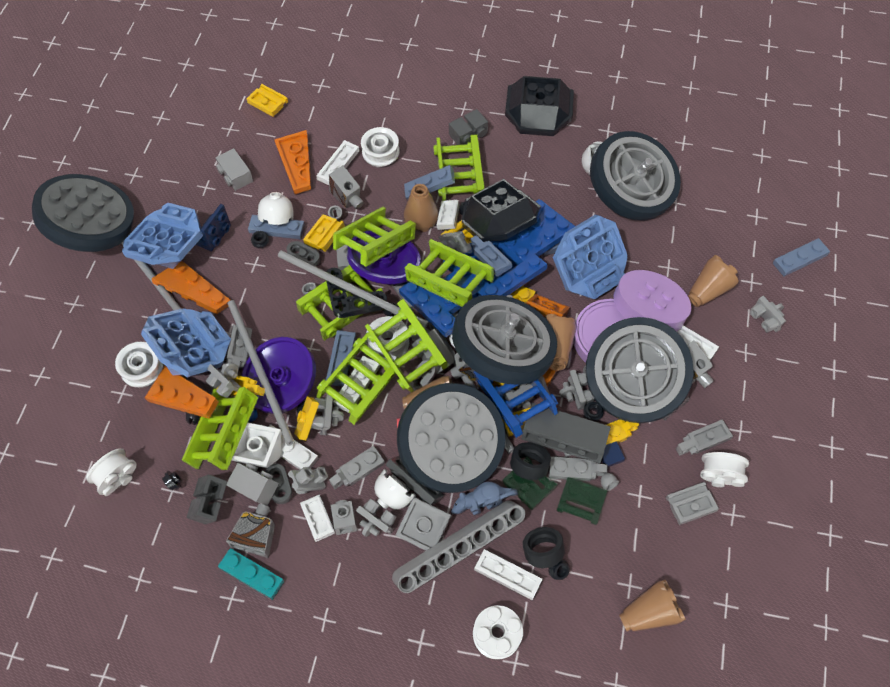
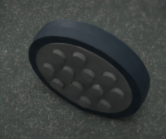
M66 174L51 178L38 187L32 202V217L35 226L41 234L55 244L76 251L97 252L111 249L121 244L128 237L134 221V209L128 196L116 185L90 175Z

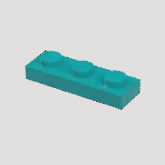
M231 548L218 565L219 569L273 600L284 583V580Z

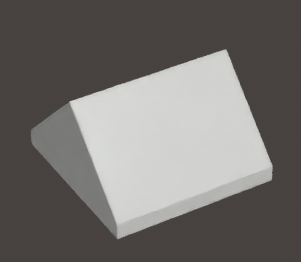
M247 423L232 461L268 468L281 458V429Z

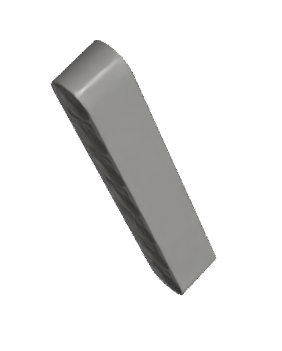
M513 501L503 502L396 569L392 575L393 583L403 593L414 591L521 523L525 518V510ZM515 508L514 514L510 516L511 510ZM498 520L497 524L492 527L493 522ZM480 530L479 536L474 538L475 533ZM462 542V546L456 550L457 544ZM445 553L444 558L438 561L439 555ZM426 565V569L423 572H419L420 568ZM404 577H408V580L401 584V580Z

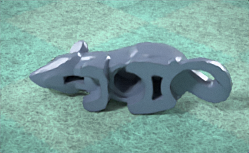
M484 482L467 495L463 492L460 493L451 513L460 514L470 509L473 515L481 513L480 508L487 507L490 510L502 504L503 498L518 495L517 489L503 488L493 482Z

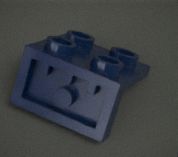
M220 204L201 227L203 236L195 245L212 252L220 244L224 234L230 230L231 224L223 204Z

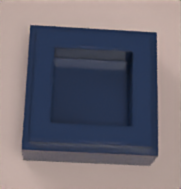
M617 441L607 444L605 447L602 461L607 465V468L625 461Z

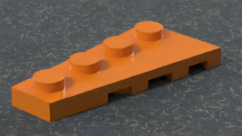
M166 366L163 367L145 396V399L150 403L210 419L219 403L214 396L182 376L172 375Z

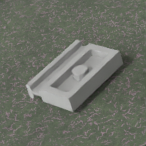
M705 482L666 496V500L669 501L670 508L679 525L712 514L719 509Z

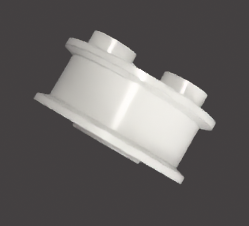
M377 127L368 130L362 136V155L367 163L376 167L387 166L396 161L399 156V139L391 129Z
M392 317L378 318L370 326L375 330ZM400 321L380 335L379 338L386 345L406 331L407 326L403 321ZM368 338V346L386 359L376 342L372 343ZM409 338L389 352L394 360L407 352Z
M134 342L125 346L118 353L115 361L117 372L124 382L132 387L150 386L155 382L163 369V364L147 342Z
M115 449L105 454L91 467L86 480L97 486V492L100 495L109 496L121 484L125 486L132 480L133 477L131 475L135 471L137 464L134 460H129L126 457L124 449Z
M711 452L702 456L704 470L700 472V476L704 480L712 482V486L724 487V485L744 487V484L748 481V477L745 475V468L749 466V460L745 457L725 452Z
M497 605L484 609L476 618L473 628V640L477 649L491 659H505L511 656L518 649L523 637V626L520 618L513 610L505 606ZM499 627L503 630L504 635L501 638H496L492 635L491 630Z

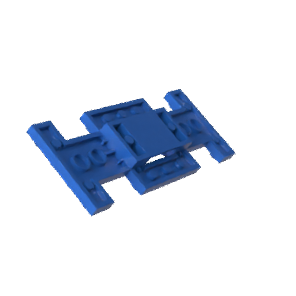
M538 199L535 201L541 206L542 211L536 224L507 240L490 241L512 263V268L497 277L494 275L493 282L483 279L473 290L472 299L483 295L508 296L547 270V263L538 256L561 242L565 232L575 226L542 200ZM472 249L463 253L476 260H480ZM452 264L448 268L451 273L442 279L450 281L460 267ZM467 272L456 285L466 288L476 275ZM411 282L399 288V294L445 338L452 334L456 319L452 314L461 309V306L428 290H424L422 287Z

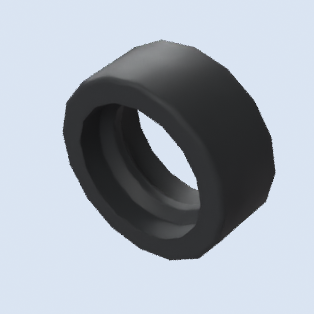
M524 442L514 447L510 466L514 473L521 478L538 480L547 475L551 456L541 445ZM529 457L535 459L540 464L531 465L524 462L521 458Z
M536 528L531 530L523 540L525 558L534 567L542 569L553 567L565 555L563 537L554 528ZM544 542L556 545L548 552L538 553L532 550L536 545Z

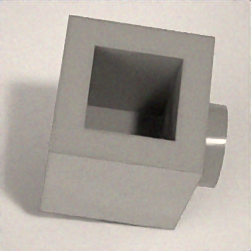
M340 500L331 505L336 535L356 532L357 526L352 501Z

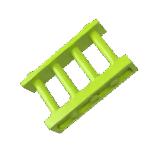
M470 135V142H467V144L441 146L440 138H436L437 145H433L434 155L438 157L439 169L448 165L473 166L471 171L454 172V179L471 178V180H475V183L472 185L438 189V196H442V201H446V194L468 192L476 194L485 189L477 135ZM463 151L471 153L469 158L442 160V153Z
M381 207L334 232L333 249L337 250L344 245L351 247L361 253L360 264L367 267L415 238L416 223L410 220L400 226L385 218L386 208ZM383 224L392 229V231L387 232L379 228V226ZM371 231L381 237L375 239L364 232ZM356 236L369 244L363 246L351 239Z
M432 239L429 241L430 254L419 266L408 263L405 267L407 281L461 307L472 299L473 290L483 279L490 282L494 281V270L489 264L480 262ZM437 257L445 260L435 273L425 271ZM452 264L460 267L450 281L440 278ZM467 272L476 275L466 288L456 285Z
M350 265L341 270L344 281L348 283L355 282L362 290L368 293L374 292ZM326 281L296 301L298 311L302 316L310 312L322 326L320 332L324 341L334 337L337 330H341L363 315L360 314L346 318L337 317L328 323L315 308L322 302H325L332 310ZM380 287V288H379L378 290H376V291H382V292H383V289ZM337 289L334 290L332 294L334 295L337 292H340L342 294L343 291ZM346 290L347 297L353 296L349 291ZM362 301L355 303L357 308H362L365 305Z
M402 299L397 303L400 307L398 314L375 330L369 324L365 325L368 330L366 335L372 343L376 342L398 375L399 379L397 382L401 388L413 392L414 389L410 384L412 381L434 366H440L444 370L450 364L410 306ZM408 319L411 323L408 326L409 328L384 345L379 336L401 320ZM418 334L422 339L419 341L420 344L395 361L389 352L412 335L416 336ZM429 349L432 354L430 360L405 377L399 367L423 350L427 351Z
M366 334L362 339L359 337L352 346L354 349L327 380L323 379L317 387V398H321L327 393L349 410L350 417L348 421L353 425L358 422L396 374L388 360L366 345L368 340ZM362 351L384 367V374L382 376L380 374L376 375L355 359L357 354ZM349 364L373 381L372 384L374 386L371 390L368 388L364 389L343 373ZM337 378L361 395L362 401L359 404H353L331 387Z
M239 387L235 398H226L217 393V389H213L211 395L219 403L210 419L200 418L182 461L195 469H199L202 461L207 460L221 470H228L258 397L245 387ZM226 406H231L228 414L223 415ZM224 423L220 433H215L218 424ZM211 441H216L212 451L207 452Z

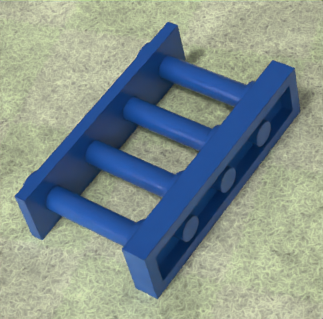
M474 371L477 383L495 405L500 416L516 438L523 434L521 429L523 422L549 407L554 415L558 414L556 408L558 402L553 394L549 395L538 379L530 382L533 387L510 401H503L501 398L503 394L518 385L504 384L499 388L497 386L494 388L492 385L493 380ZM536 394H539L543 399L542 402L520 415H513L511 412L513 411L512 408Z

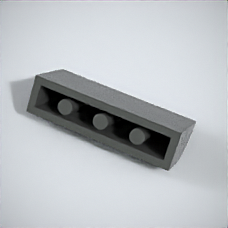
M532 403L530 408L534 407L537 404ZM547 408L526 420L521 439L600 464L611 427L561 411L554 415Z

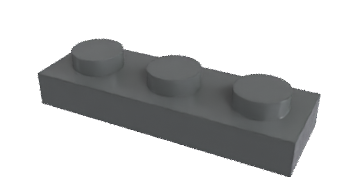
M400 456L391 458L387 462L386 466L391 470V473L402 479L405 485L410 490L415 491L423 502L429 505L440 502L444 495L439 491L422 485L411 476L403 465Z

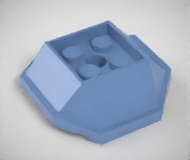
M166 203L162 206V209L149 214L124 240L123 254L127 258L174 269L203 236L195 209Z
M594 215L565 232L553 256V260L565 290L596 299L618 285L622 276L625 275L624 270L628 255L616 222L599 215Z
M178 309L149 316L141 333L157 358L168 368L172 375H184L186 377L209 371L207 368L210 364L216 369L220 368L231 340L211 312L202 311L201 313L190 309Z

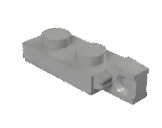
M234 324L226 355V364L232 362L238 366L239 370V368L243 369L246 363L248 351L237 325ZM246 327L248 334L251 338L252 329Z
M719 420L688 433L683 438L684 442L678 444V447L675 449L679 456L689 451L692 455L698 454L731 440L733 435L724 421Z
M372 446L336 470L337 474L329 479L330 484L334 489L343 484L345 486H352L383 466L385 461L376 448Z
M551 457L549 465L550 479L590 481L591 479H596V476H603L607 473L606 464H596V462L580 458Z

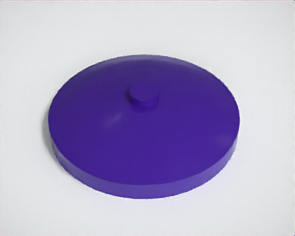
M371 231L364 232L375 239L381 237ZM356 236L351 239L363 246L369 244ZM410 241L367 267L360 264V252L349 246L347 249V260L351 268L363 278L380 284H400L406 282L405 267L407 264L411 263L419 266L421 261L419 251Z
M289 337L270 339L255 350L280 409L284 413L298 406L308 396L315 381L316 364L310 350L298 340ZM249 356L242 376L256 380V385L262 387ZM264 393V396L256 395L258 399L254 407L263 412L274 414L266 394Z

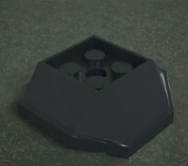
M523 76L517 82L508 85L505 116L520 134L555 136L560 129L572 121L574 90L567 87L559 78Z
M502 179L465 199L462 227L472 236L477 235L483 242L507 240L536 224L542 212L541 206L521 190L516 189L505 179Z

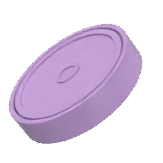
M634 270L622 276L614 291V303L625 319L633 317L652 318L678 331L682 328L691 312V303L685 291L671 279L652 271Z
M614 299L595 301L586 306L577 317L573 343L578 355L585 363L589 350L600 333L612 324L625 319L618 311Z

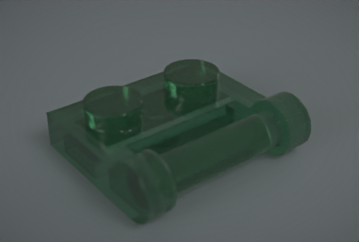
M526 457L523 460L524 462L533 465L532 460L529 457ZM513 470L502 481L508 488L517 489L518 495L516 496L531 510L536 508L558 486L556 482L550 481L544 476L542 479H538L545 486L542 490L533 480L521 478Z
M568 477L556 511L572 514L591 521L590 523L593 525H597L607 490ZM568 500L594 510V513L566 504V501Z

